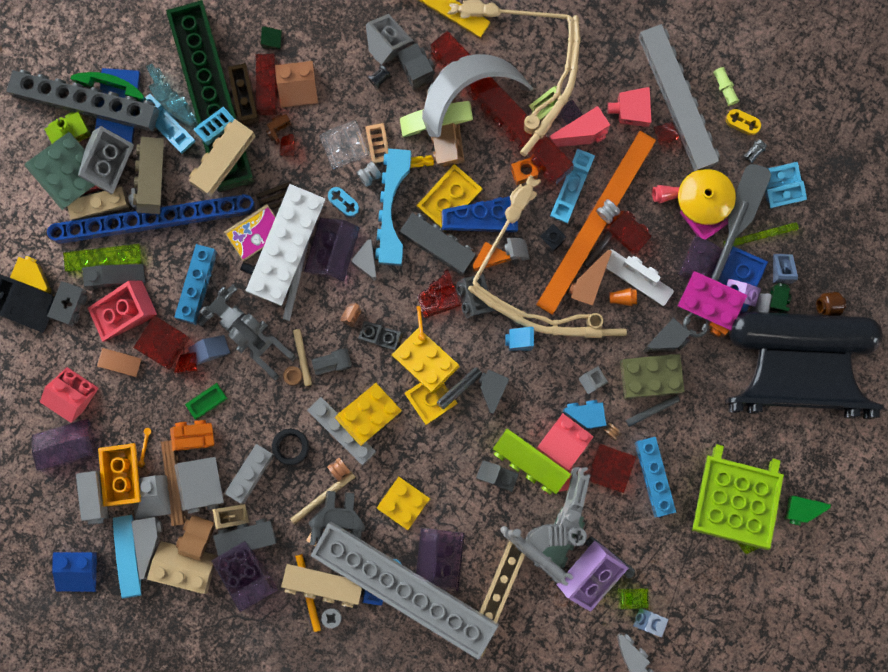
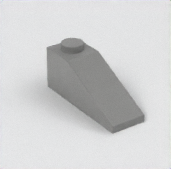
M158 517L131 521L139 579H147L160 541V532H163L162 522L158 521Z

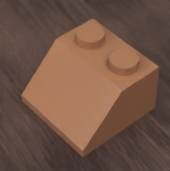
M313 61L275 65L281 108L318 104Z

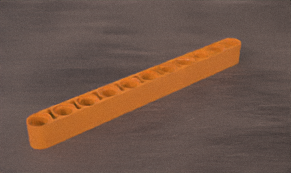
M639 131L536 306L551 315L554 314L607 224L597 214L596 210L599 207H603L607 199L618 206L656 139Z

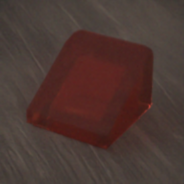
M672 122L654 127L659 145L678 140L679 138Z
M288 134L281 138L280 156L293 157L295 137L293 134Z
M196 352L180 355L174 373L186 374L196 372Z

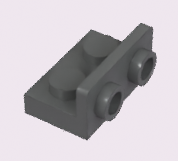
M482 274L477 282L488 291L484 274ZM475 276L466 277L456 282V291L460 296L462 312L465 314L466 319L494 311L493 308H490L468 290L469 286H474L473 279Z

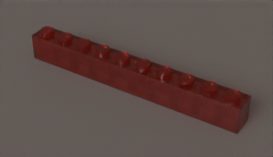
M448 31L430 44L431 56L435 61H440L443 64V68L453 61H458L461 57L470 55ZM492 77L479 79L466 86L465 89L468 91L469 97L473 101H478L482 111L493 117L495 125L499 128L502 127L506 131L505 134L508 139L515 141L521 151L533 136L524 130V121L528 115ZM546 134L542 139L538 140L527 154L532 158V164L536 168L540 167L544 172L545 178L549 182L553 181L555 185L573 171L574 164Z

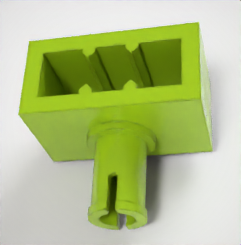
M71 112L65 118L60 117V121L56 119V121L51 122L44 129L52 144L68 132L78 142L91 136V132L79 112Z

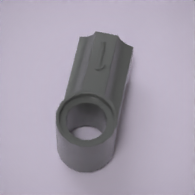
M347 348L312 359L316 376L352 367Z

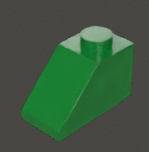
M789 496L784 519L790 520L789 524L801 526V523H808L830 509L831 504Z

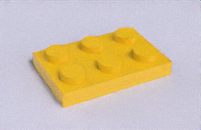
M454 164L416 206L442 228L441 212L443 209L470 205L483 188Z
M418 328L392 354V357L433 394L460 366L426 334L425 340L420 341L418 339L420 334Z
M375 383L339 412L335 419L362 446L399 415L402 410Z

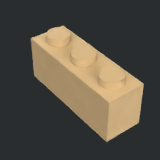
M122 186L115 188L113 194L102 191L80 197L67 206L72 221L106 216L131 209L127 192Z

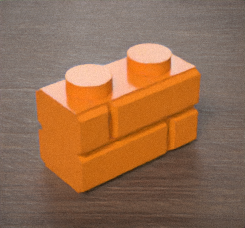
M206 420L194 421L195 425H187V422L175 423V427L170 428L172 450L182 451L213 447L212 423H206Z

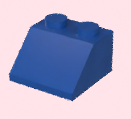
M53 552L52 573L56 591L96 592L97 552Z

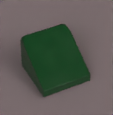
M262 26L261 47L281 49L282 30Z

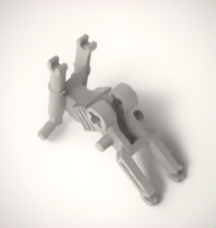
M574 467L571 470V479L565 505L557 515L558 520L556 524H545L534 528L527 534L526 539L520 536V529L510 530L506 526L501 527V533L519 551L533 561L536 567L539 566L552 577L554 582L566 586L568 582L565 581V578L573 579V576L562 570L551 560V557H547L542 552L550 546H567V544L580 546L585 543L587 535L580 528L579 520L591 477L590 475L584 476L583 474L584 471L588 470L587 467Z

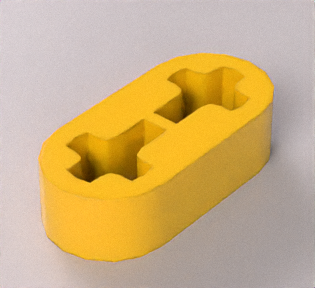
M732 109L726 116L728 126L747 135H755L761 129V122L758 118L741 110ZM734 114L737 115L738 120L736 122H732ZM751 122L755 123L754 127L756 128L750 130V126L747 124H751Z

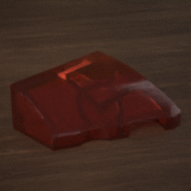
M448 269L443 271L444 274L437 281L431 282L426 290L417 295L425 318L461 306Z

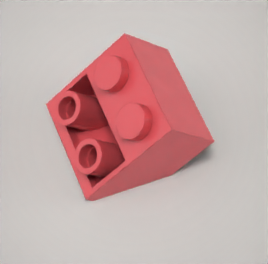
M67 367L44 388L40 403L72 423L82 414L97 392L98 387Z

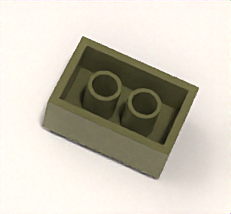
M680 354L629 358L620 361L624 400L678 395L685 392Z

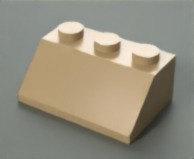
M161 541L153 557L147 580L207 594L218 555L204 552L199 562L179 555L175 544Z

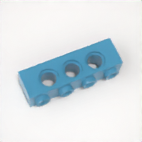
M198 244L195 246L175 313V318L178 321L197 325L217 257V251L213 248Z
M656 437L635 442L654 518L676 513Z

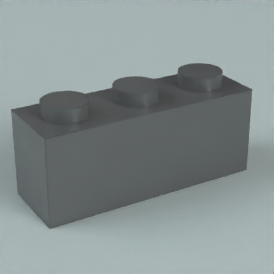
M267 518L255 521L256 525L248 526V523L236 526L237 530L229 531V528L217 531L218 535L213 537L219 559L278 544L273 522L267 521Z

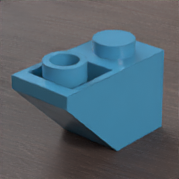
M598 400L586 401V405L579 406V403L567 404V408L563 409V413L585 430L606 426L603 402L598 403Z

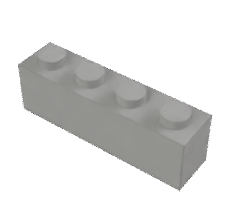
M322 397L307 410L362 466L377 453L367 442L360 446L335 419L338 413Z

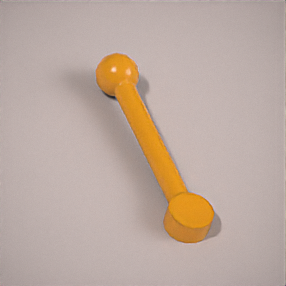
M417 306L420 333L418 339L423 341L426 336L423 334L421 306Z
M150 428L144 429L145 438L141 458L138 461V467L140 468L145 466L146 447L149 435L152 433Z

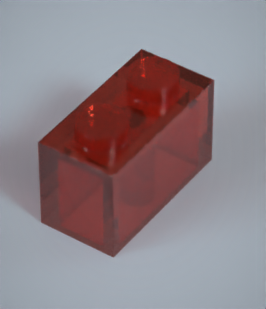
M623 210L620 211L618 216L613 217V221L610 224L608 223L605 229L628 251L638 253L652 236L648 233L649 229L644 224H639L634 220L636 217L630 211Z

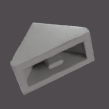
M370 239L361 247L351 260V263L372 280H377L372 240Z

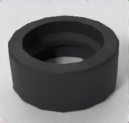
M292 428L284 429L274 437L272 452L275 458L282 464L289 466L297 465L308 456L309 441L299 430ZM286 436H295L302 443L301 453L295 458H286L280 452V442Z

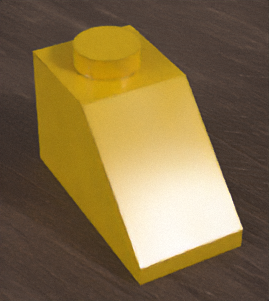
M28 256L25 259L18 257L10 278L50 294L51 288L41 266L36 263L37 260Z

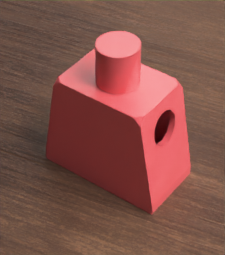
M650 87L619 93L617 103L607 104L608 114H618L620 124L649 127L651 124Z

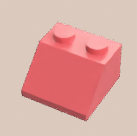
M562 413L536 449L563 469L569 471L594 436Z

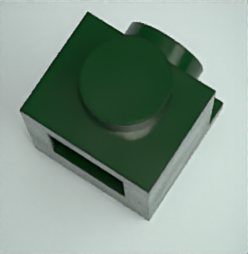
M778 283L771 287L770 294L772 298L769 310L779 313L789 312L790 307H786V305L790 304L792 294H789V285Z

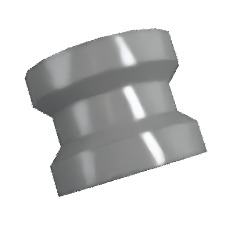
M608 199L604 202L603 207H599L596 210L597 214L609 224L613 221L614 216L620 214L619 208Z
M330 608L323 612L321 620L325 627L335 628L341 623L342 615L339 610Z

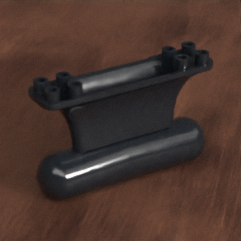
M739 312L731 330L728 329L729 338L738 348L758 350V360L752 380L746 389L737 396L725 399V405H728L729 413H740V411H743V406H748V414H759V412H763V407L776 406L834 409L835 411H844V418L848 419L861 417V412H863V419L873 420L880 418V411L884 410V405L865 397L856 383L852 368V355H870L880 347L883 333L881 326L876 320L868 317Z

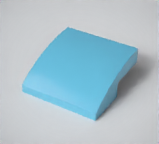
M798 162L767 168L771 173V178L765 191L769 208L807 200Z

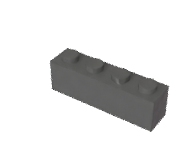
M412 213L399 231L400 235L463 276L476 258V254L473 253L475 250L466 244L463 246L458 243L459 240L455 236L444 234L442 228L438 225H431L426 222L427 219L423 215Z

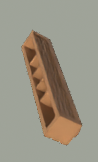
M172 440L161 442L165 475H167L171 525H184L187 516L182 511L174 465L179 462V455L176 454V451L172 450Z

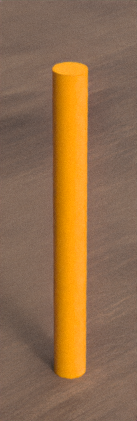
M303 554L295 556L297 566L306 568ZM305 597L313 631H321L314 599Z

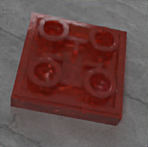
M599 444L589 472L591 476L589 481L624 493L636 456Z

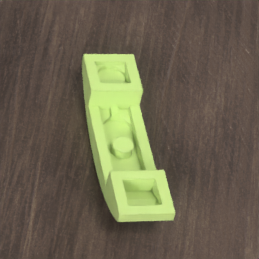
M470 101L451 103L444 116L442 126L473 120ZM422 110L400 118L402 137L420 134L421 131L426 130L422 120Z

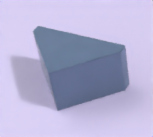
M774 254L773 283L793 284L798 280L793 254Z
M224 335L202 339L188 347L194 366L230 354Z

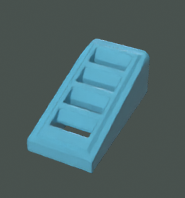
M222 107L193 130L209 146L224 133V128L229 122H233L234 117ZM222 114L229 120L227 123L220 117ZM216 119L222 124L221 127L214 122ZM212 124L216 131L213 132L209 125ZM205 129L210 133L209 136L203 132Z

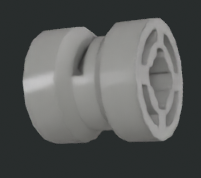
M372 161L367 164L366 168L356 172L366 187H369L372 181L379 180L382 177V174Z

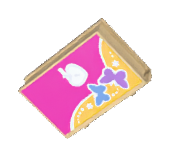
M267 204L224 231L243 262L261 251L265 245L276 218Z

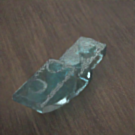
M153 63L146 66L154 81L148 87L155 99L176 121L192 130L196 128L194 123L197 120L193 112L188 113L186 107L189 105L184 96L180 97L177 92L173 93L168 83L164 85L162 81L164 75L159 67L155 68Z

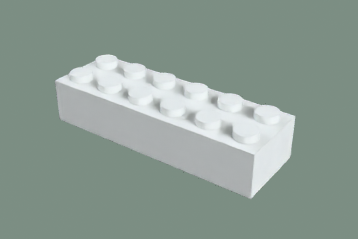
M289 184L245 290L247 293L282 306L324 205L325 198Z

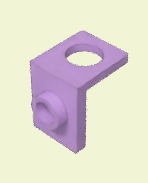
M728 279L727 286L737 285L739 291L747 295L744 303L755 307L761 288Z

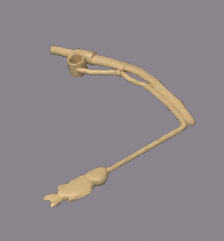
M465 0L462 5L451 3V10L447 14L451 15L459 12L461 13V18H468L470 16L496 17L501 13L561 18L568 21L567 59L565 71L557 84L556 93L552 98L537 107L524 121L525 132L533 135L520 151V154L526 157L538 140L542 139L552 127L551 124L563 106L566 105L573 91L578 72L579 47L581 43L579 16L575 15L572 18L566 14L503 10L494 3L484 4L481 0ZM570 71V76L564 93L560 95L561 86L564 81V78ZM557 100L551 111L540 123L536 115L543 108Z
M530 175L526 182L527 185L522 187V184H520L511 193V206L505 211L507 221L473 279L474 286H469L468 290L490 308L497 310L518 324L525 327H534V331L552 334V336H581L584 338L626 336V329H602L603 317L599 313L577 314L553 321L545 316L527 314L502 301L497 296L492 295L477 282L508 225L515 223L520 218L522 211L526 208L529 201L533 200L537 195L533 188L541 183V179L534 180L533 176ZM523 317L539 319L553 326L539 325ZM576 319H586L588 326L558 327L559 324Z

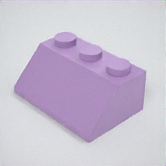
M594 541L567 572L573 576V579L565 578L568 585L566 586L561 583L556 585L568 599L591 612L629 568L607 548Z

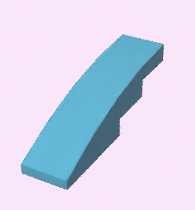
M132 515L113 518L115 553L122 599L142 595L131 522L134 521Z

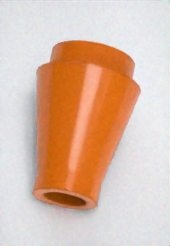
M631 287L610 292V304L626 306L637 304V289H632Z

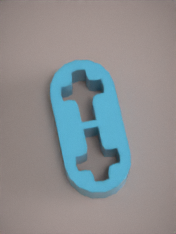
M333 187L329 190L328 199L330 203L349 218L355 217L359 213L358 203L339 187ZM340 192V198L343 201L340 202L338 199L332 200V194ZM347 203L349 206L355 205V211L346 212L347 207L344 204Z

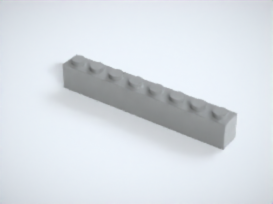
M662 24L640 32L639 40L694 171L716 166L720 159L719 152L716 148L714 149L711 143L713 141L712 135L709 131H706L704 116L698 112V102L690 93V83L683 76L684 69L682 64L677 62V53L675 47L669 43L670 36L667 29H664Z

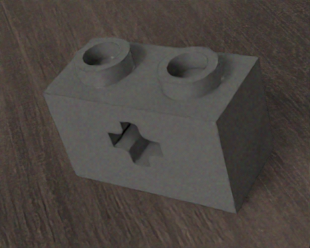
M61 281L47 317L73 327L74 323H77L80 318L79 310L81 305L84 306L86 303L87 291ZM70 302H71V303H72V306H71V307H70V306L67 307V306H66V303H70Z

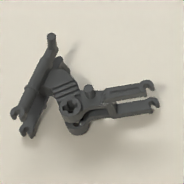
M234 284L228 289L223 286L218 291V297L211 305L204 306L200 311L202 316L197 323L203 327L216 313L222 319L219 324L230 333L228 336L238 344L236 349L242 354L249 347L250 357L276 381L279 375L260 356L273 343L292 362L297 357L272 334L264 335L262 333L268 326L263 320L259 323L249 313L246 315L236 305L230 308L225 301H228L238 289Z

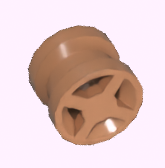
M340 457L336 459L333 465L327 466L338 482L342 480L345 474L351 473Z

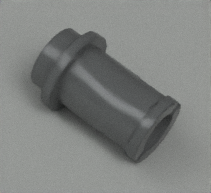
M760 139L754 141V145L743 156L747 161L749 159L751 164L762 152L766 151L767 145Z

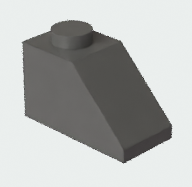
M488 369L487 373H482L478 383L481 384L480 390L489 414L494 415L509 382V378Z

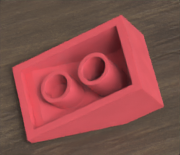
M597 106L550 135L547 146L549 148L587 145L595 141L599 143L606 138L610 123Z
M127 281L88 307L102 342L133 329L157 315L143 281Z

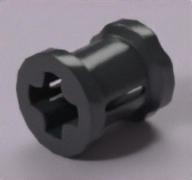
M381 65L373 75H368L367 78L378 90L380 85L387 79H391L392 76Z

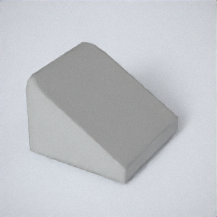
M769 293L759 294L756 306H752L751 312H769L772 295Z
M599 366L579 377V381L588 394L608 383Z

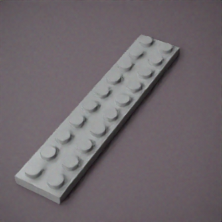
M331 521L328 523L311 554L316 560L478 660L499 626L498 623Z

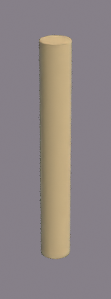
M296 329L293 330L304 385L305 387L311 386L312 381L301 330Z

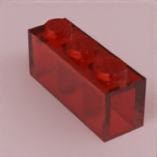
M256 54V110L259 115H278L275 71L277 59L275 54Z

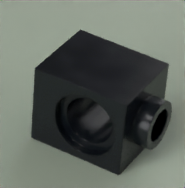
M552 224L540 236L539 242L553 254L565 242L567 237Z

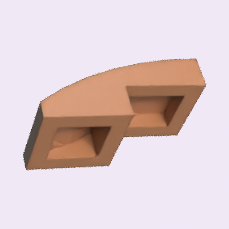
M102 348L97 367L136 377L141 358Z

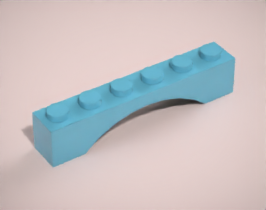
M388 149V154H384L383 165H387L386 173L383 172L382 184H385V191H381L380 203H383V210H379V221L382 222V226L377 231V240H380V248H376L375 259H379V264L402 266L403 244L398 239L393 227L392 204L397 188L410 173L411 150Z

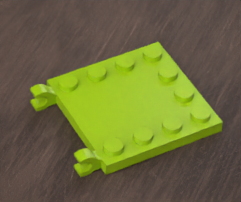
M716 444L713 448L712 456L708 455L706 457L692 531L769 550L771 548L784 476L778 473L781 460L772 459L769 463L768 471L721 459L724 446Z

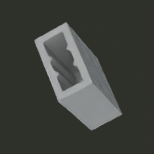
M216 457L174 465L182 511L188 510V514L200 512L199 508L207 507V510L217 509L219 504L224 503Z
M91 471L76 474L81 521H87L88 524L92 525L104 523L103 519H109L108 507H103L100 472Z

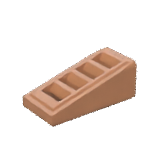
M356 303L349 304L340 319L341 322L354 327L362 312L360 306Z

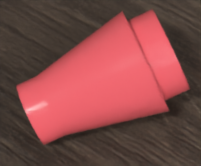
M664 185L653 187V201L660 204L678 198L680 187Z

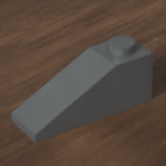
M144 264L100 265L82 268L84 287L88 290L118 287L127 281H143V283H146Z

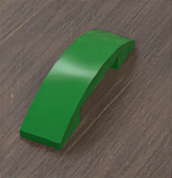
M83 72L71 75L70 78L73 83L81 84L87 88L93 87L96 82L124 90L126 96L136 98L138 102L143 103L146 100L144 95L135 86L110 74Z

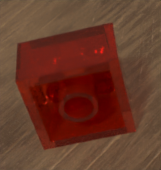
M154 315L133 348L170 370L190 337Z

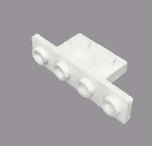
M610 249L612 253L606 269L661 306H665L674 290L659 281L661 277L658 275V271L652 267H645L642 265L643 262L635 256H628L626 259Z

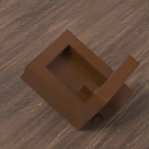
M287 114L277 115L272 119V122L266 124L269 129L266 133L271 141L275 140L276 144L280 143L276 133L292 125Z

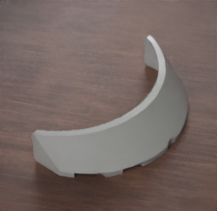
M468 55L447 65L439 72V76L434 83H431L427 91L428 95L424 110H422V120L429 136H441L443 119L449 105L461 90L479 79L494 76L506 77L518 81L521 90L531 91L534 88L509 62L492 55Z

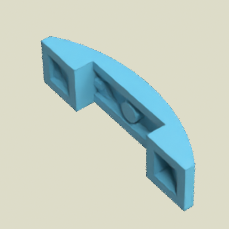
M151 94L145 97L147 101L153 102L160 111L155 127L181 154L196 142Z
M577 148L550 217L568 224L595 155Z

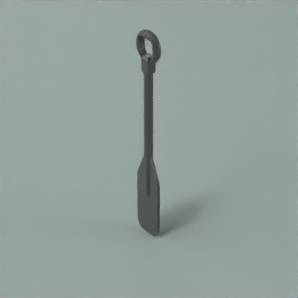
M750 164L742 175L736 190L734 208L728 216L729 235L711 277L715 281H718L736 237L755 218L771 178L770 171L763 166ZM691 312L686 315L683 321V326L686 329V325H690V317L696 314ZM696 315V318L703 319V317ZM704 318L706 324H703L701 329L703 332L696 334V331L691 329L689 336L698 338L705 335L709 330V320Z

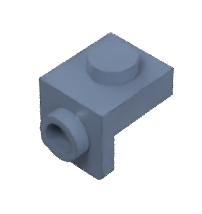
M640 608L635 618L634 627L662 638L669 619Z

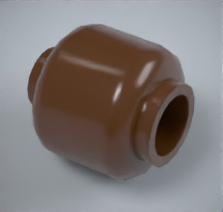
M839 292L822 293L816 301V309L821 315L840 316L846 308V300Z

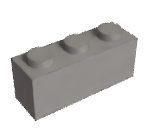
M256 444L224 494L240 504H244L272 461L274 454Z

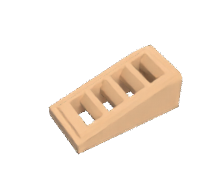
M384 123L365 126L372 162H384V156L375 157L376 153L386 152L388 154L389 147ZM380 129H381V131H382V133L373 134V135H371V132H370V131L380 130ZM383 137L382 141L372 142L373 138ZM384 144L385 148L376 150L373 148V146Z

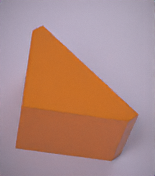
M487 242L484 243L473 264V272L479 270L493 245ZM496 247L485 268L510 261V255L507 256L506 252Z

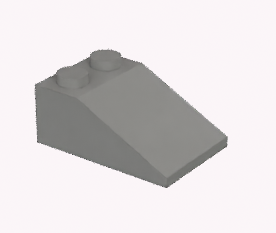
M100 126L92 132L85 147L78 176L113 194L134 144Z

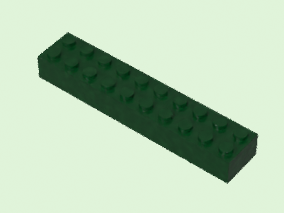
M200 0L166 10L198 125L222 107L237 120L203 1ZM223 114L220 116L225 123L229 121ZM218 119L214 121L219 127L222 126ZM212 124L209 125L213 132L216 131ZM206 129L203 131L207 136L210 135ZM214 141L209 146L203 142L206 153H210L213 149ZM246 150L217 188L219 193L255 183Z

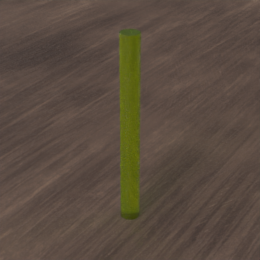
M795 222L738 237L735 239L733 246L798 230V224Z

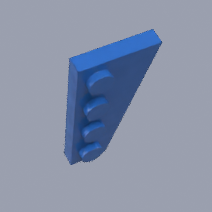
M510 196L443 209L441 212L442 230L501 232L507 221L505 211L511 206ZM518 220L515 223H510L505 232H517Z

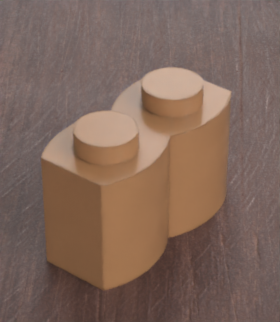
M192 515L190 520L187 519L183 527L185 533L183 537L179 536L176 548H178L179 555L200 562L213 533L214 522Z

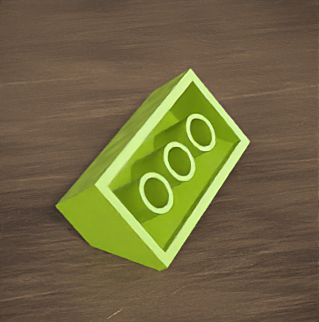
M509 429L505 430L492 449L495 451L494 456L501 461L504 459L511 463L509 466L518 473L520 470L527 474L525 476L526 479L534 484L537 481L542 485L541 489L549 495L552 493L556 495L571 475Z

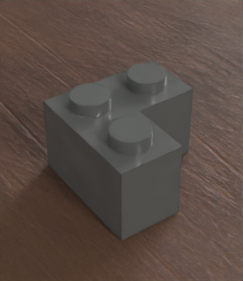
M418 43L397 52V58L413 91L433 82L435 66L431 58L427 59L423 47L420 48Z

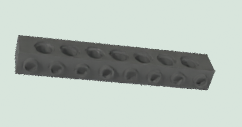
M13 70L6 90L12 97L75 113L79 112L83 115L154 132L160 112L155 104L150 101L144 100L142 103L130 96L122 98L114 92L106 94L94 87L86 89L78 83L70 85L66 84V81L55 78L54 81L42 74L34 76L26 70H20V72ZM34 83L33 87L28 90V86ZM51 87V91L45 94L46 89ZM69 92L68 97L63 98L64 93ZM87 96L86 101L80 103L81 98ZM104 100V105L98 107L99 102ZM122 105V109L116 112L117 106ZM140 109L139 115L133 116V113Z

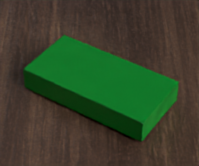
M215 383L187 402L185 406L193 418L198 420L228 400L218 383Z

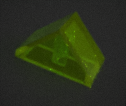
M618 588V608H648V588Z

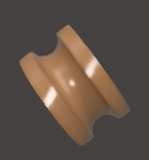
M610 422L608 427L603 429L614 441L617 440L618 435H622Z

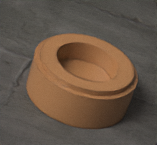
M290 366L285 369L283 379L288 385L296 386L303 379L302 371L298 367Z

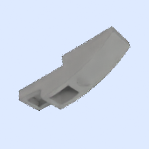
M619 633L617 635L619 648L629 671L654 672L650 668L645 669L650 663L647 660L648 654L641 648L637 650L632 645L634 641L627 634L623 636Z

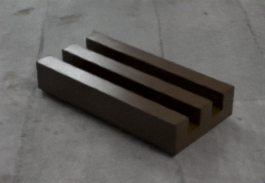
M288 182L255 194L260 208L265 203L284 197L286 191L261 200L262 197L287 189L289 184L292 185V183ZM282 201L268 206L271 210L281 206Z

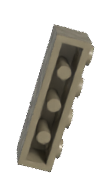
M141 137V144L136 146V155H140V160L135 162V172H139V176L134 178V188H138L137 194H133V205H137L136 213L160 214L164 138Z

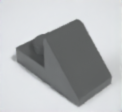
M483 460L476 479L512 492L519 474L500 465Z

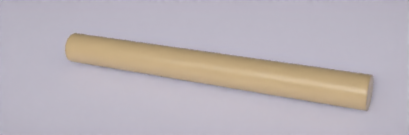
M351 471V473L345 475L341 481L336 482L326 491L337 492L356 476ZM326 491L290 518L292 523L295 525L325 502Z

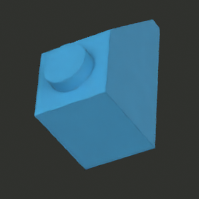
M534 327L510 329L509 334H505V346H509V351H532L534 347Z

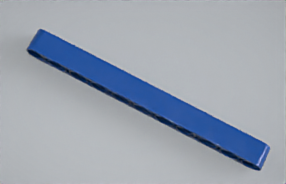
M243 194L160 207V214L136 213L137 211L54 223L48 227L47 235L55 243H69L249 215L254 212L256 205L251 196ZM250 201L251 205L249 208L244 209L241 207L242 203ZM231 204L232 208L230 211L225 212L223 211V206ZM206 207H213L211 214H204ZM194 210L192 217H185L186 211ZM171 212H174V219L167 220V215ZM155 215V222L148 223V218ZM137 218L136 225L129 226V221ZM118 221L117 228L111 229V223ZM99 224V230L92 232V226ZM80 227V233L73 235L74 228ZM61 230V236L54 238L55 231Z

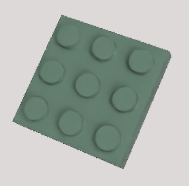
M70 132L27 161L24 165L61 210L95 186L78 176L85 150Z

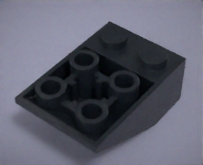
M0 274V316L44 333L50 320L47 315L55 296Z

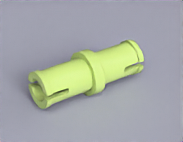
M724 67L716 69L713 73L719 83V90L723 92L727 105L732 106L739 102L733 89L734 84L729 80Z

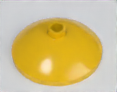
M700 169L692 172L683 180L678 192L679 206L684 215L691 221L702 225H712L723 221L732 212L736 201L735 189L730 179L723 173L713 169ZM705 191H710L712 195L707 196Z

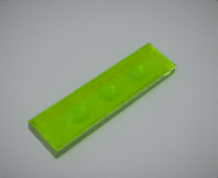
M140 244L63 252L65 272L81 271L84 267L142 263Z

